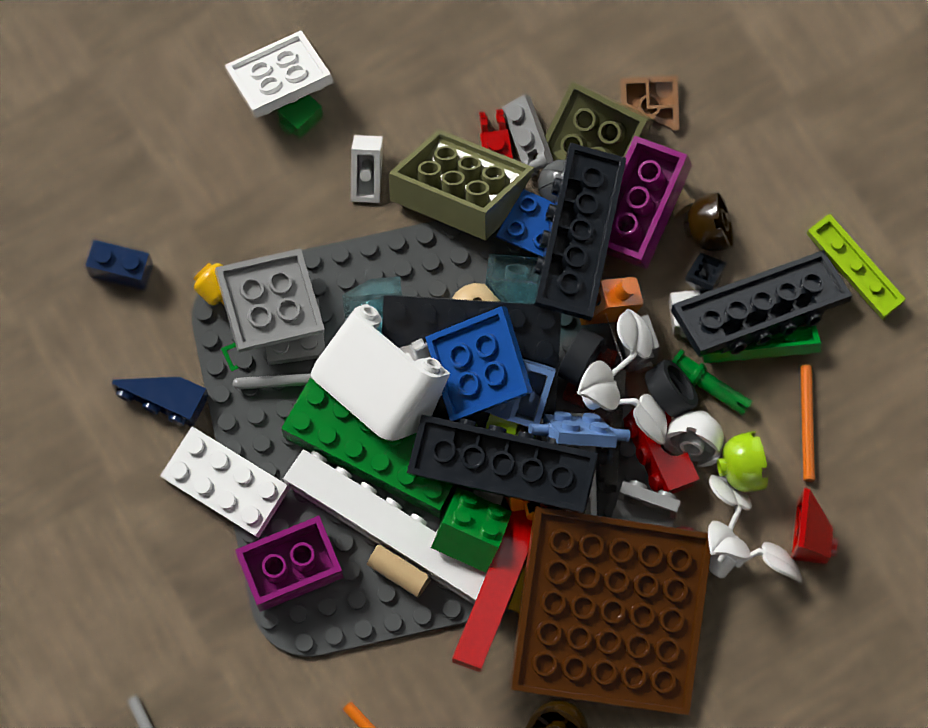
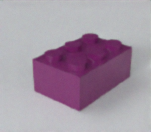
M320 516L235 549L259 612L344 578Z

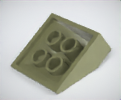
M571 81L545 138L554 161L566 159L570 143L625 157L634 136L645 139L654 119Z

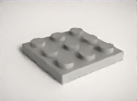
M301 248L215 268V274L238 353L324 333L325 328Z

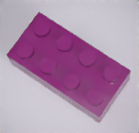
M634 136L625 156L627 159L607 255L647 269L693 165L687 154Z

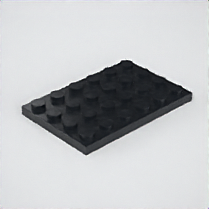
M384 295L382 334L398 348L412 345V342L421 338L426 343V336L498 307H507L522 358L555 368V375L541 419H543L544 414L554 415L556 411L562 313L533 306L534 303ZM442 395L431 417L449 418ZM481 412L465 419L488 420L490 413Z

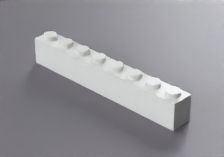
M304 449L301 451L283 478L284 483L290 486L291 490L378 545L385 547L474 605L487 572L480 571L432 549L431 545L437 531L434 532L426 526L427 522L414 513L411 516L401 511L402 506L393 499L387 498L384 500L376 495L377 491L369 484L362 482L360 485L351 479L352 475L339 466L334 469L326 464L327 459L318 452L312 451L310 454Z

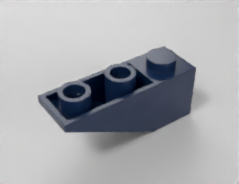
M182 377L113 379L111 382L118 398L129 403L135 400L143 404L142 408L152 414L158 415L161 412L168 415L169 421L181 427H184L185 424L194 427L208 397L206 388Z

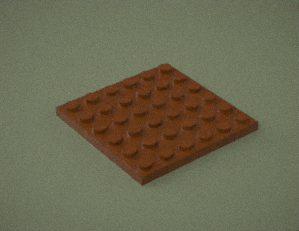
M538 506L534 507L509 690L690 715L711 557L708 533Z

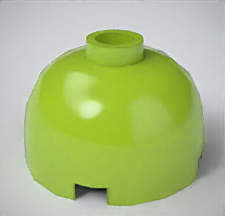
M755 431L741 433L732 437L722 448V458L717 459V469L720 477L725 476L729 485L742 492L765 490L768 486V477L762 478L763 468H767L766 456L760 437H755Z

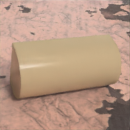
M381 545L376 546L367 562V566L417 598L431 581L429 575Z

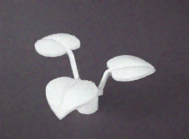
M626 309L618 318L617 332L622 344L631 350L630 355L613 370L603 361L593 362L585 371L577 394L582 396L585 405L591 410L601 407L611 411L616 409L618 405H634L633 417L638 427L653 441L663 445L665 444L667 434L665 411L649 394L642 395L640 400L636 398L620 399L617 382L614 381V376L634 360L637 354L642 358H647L653 349V339L647 324L637 313Z
M712 474L709 479L711 489L723 502L734 506L735 513L729 526L719 521H712L709 525L708 541L710 554L712 555L709 564L710 572L719 578H725L734 566L740 568L743 563L753 557L763 556L764 562L769 567L801 583L803 580L796 562L783 548L770 542H764L762 548H758L750 553L746 543L734 534L733 528L742 509L749 511L752 508L751 499L746 492L738 491L729 485L725 477Z

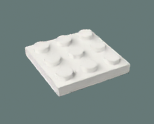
M302 31L296 32L225 65L229 77L255 118L267 115L273 110L293 103L310 93L319 91L334 83L330 72Z

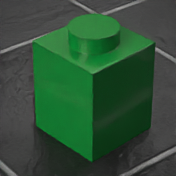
M309 94L277 110L280 121L278 124L281 129L288 135L293 133L299 140L323 118L322 106Z

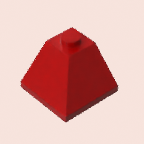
M804 488L797 501L791 557L797 561L827 564L831 556H836L838 539L833 538V527L811 489Z

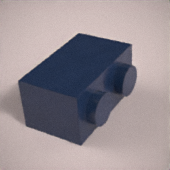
M93 239L85 267L92 278L146 291L154 264L150 253Z

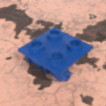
M523 189L496 237L539 257H543L544 248L539 247L543 230H549L550 222L545 221V216L549 204L554 203Z

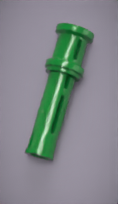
M680 349L672 360L686 374L694 387L696 385L738 412L742 417L753 402V400L748 399L707 372L705 364H698L687 357L684 350Z

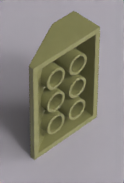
M438 129L389 173L390 201L478 238L487 240L502 226L534 173V167Z

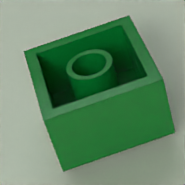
M457 487L442 518L431 548L486 573L500 546L512 511L481 498L470 491Z

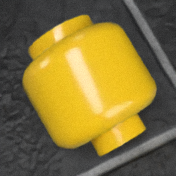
M209 262L193 278L196 281L194 290L209 305L214 306L219 302L224 305L215 274V268L223 265L220 263L212 265Z

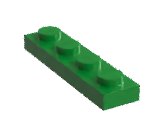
M816 325L812 327L803 326L797 327L792 334L782 336L781 333L772 335L771 340L763 345H757L756 342L750 343L744 351L736 355H732L730 351L722 354L720 350H717L702 357L704 363H720L723 361L750 360L766 357L776 358L798 354L807 355L821 352V340Z

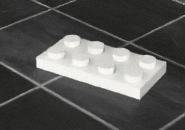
M193 426L160 475L163 479L258 538L291 488Z

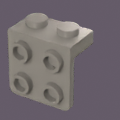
M631 480L628 483L623 481L611 518L672 527L681 501L675 499L676 496L670 492L659 490L656 493L648 490L647 486L641 482Z

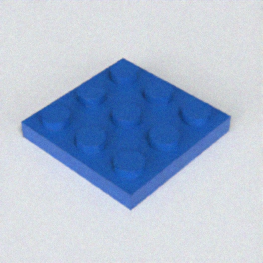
M498 307L425 337L431 358L438 360L441 366L451 373L442 391L450 421L458 422L460 419L471 417L533 393L507 307Z

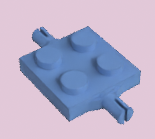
M555 411L554 415L544 414L543 424L530 422L528 433L555 438L557 444L616 448L617 441L628 442L630 440L629 429L609 427L601 416L594 413H584L582 417L572 416L571 413L564 411Z

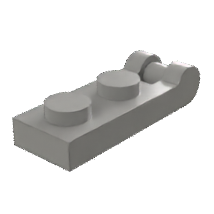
M524 94L503 106L502 109L521 162L534 167L532 178L538 174V170L544 169L547 164L554 160L532 99L529 95ZM538 153L537 158L534 159L533 155Z

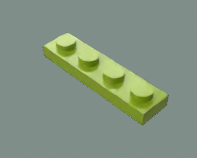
M830 213L808 229L806 233L821 251L824 250L831 263L882 320L905 303L906 298Z

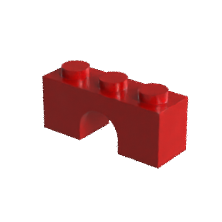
M631 410L623 419L624 429L630 430V438H632L636 447L637 458L644 465L648 473L651 489L656 493L659 490L675 494L689 489L700 480L688 452L678 456L667 454L660 444L649 438L638 427L633 417V410ZM665 412L668 427L672 417Z

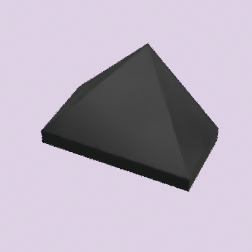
M700 252L688 271L685 281L695 290H700V294L716 289L727 262Z

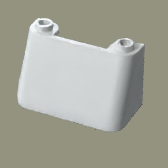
M364 304L352 311L319 356L312 369L311 377L375 434L383 439L395 441L417 433L421 415L432 416L451 373L434 358L427 357L415 361L412 360L376 329L380 326L382 318L374 307Z

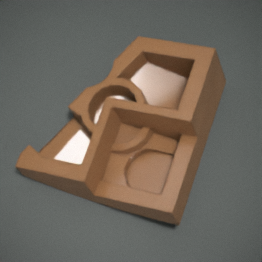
M678 75L620 78L622 104L674 131L679 130Z

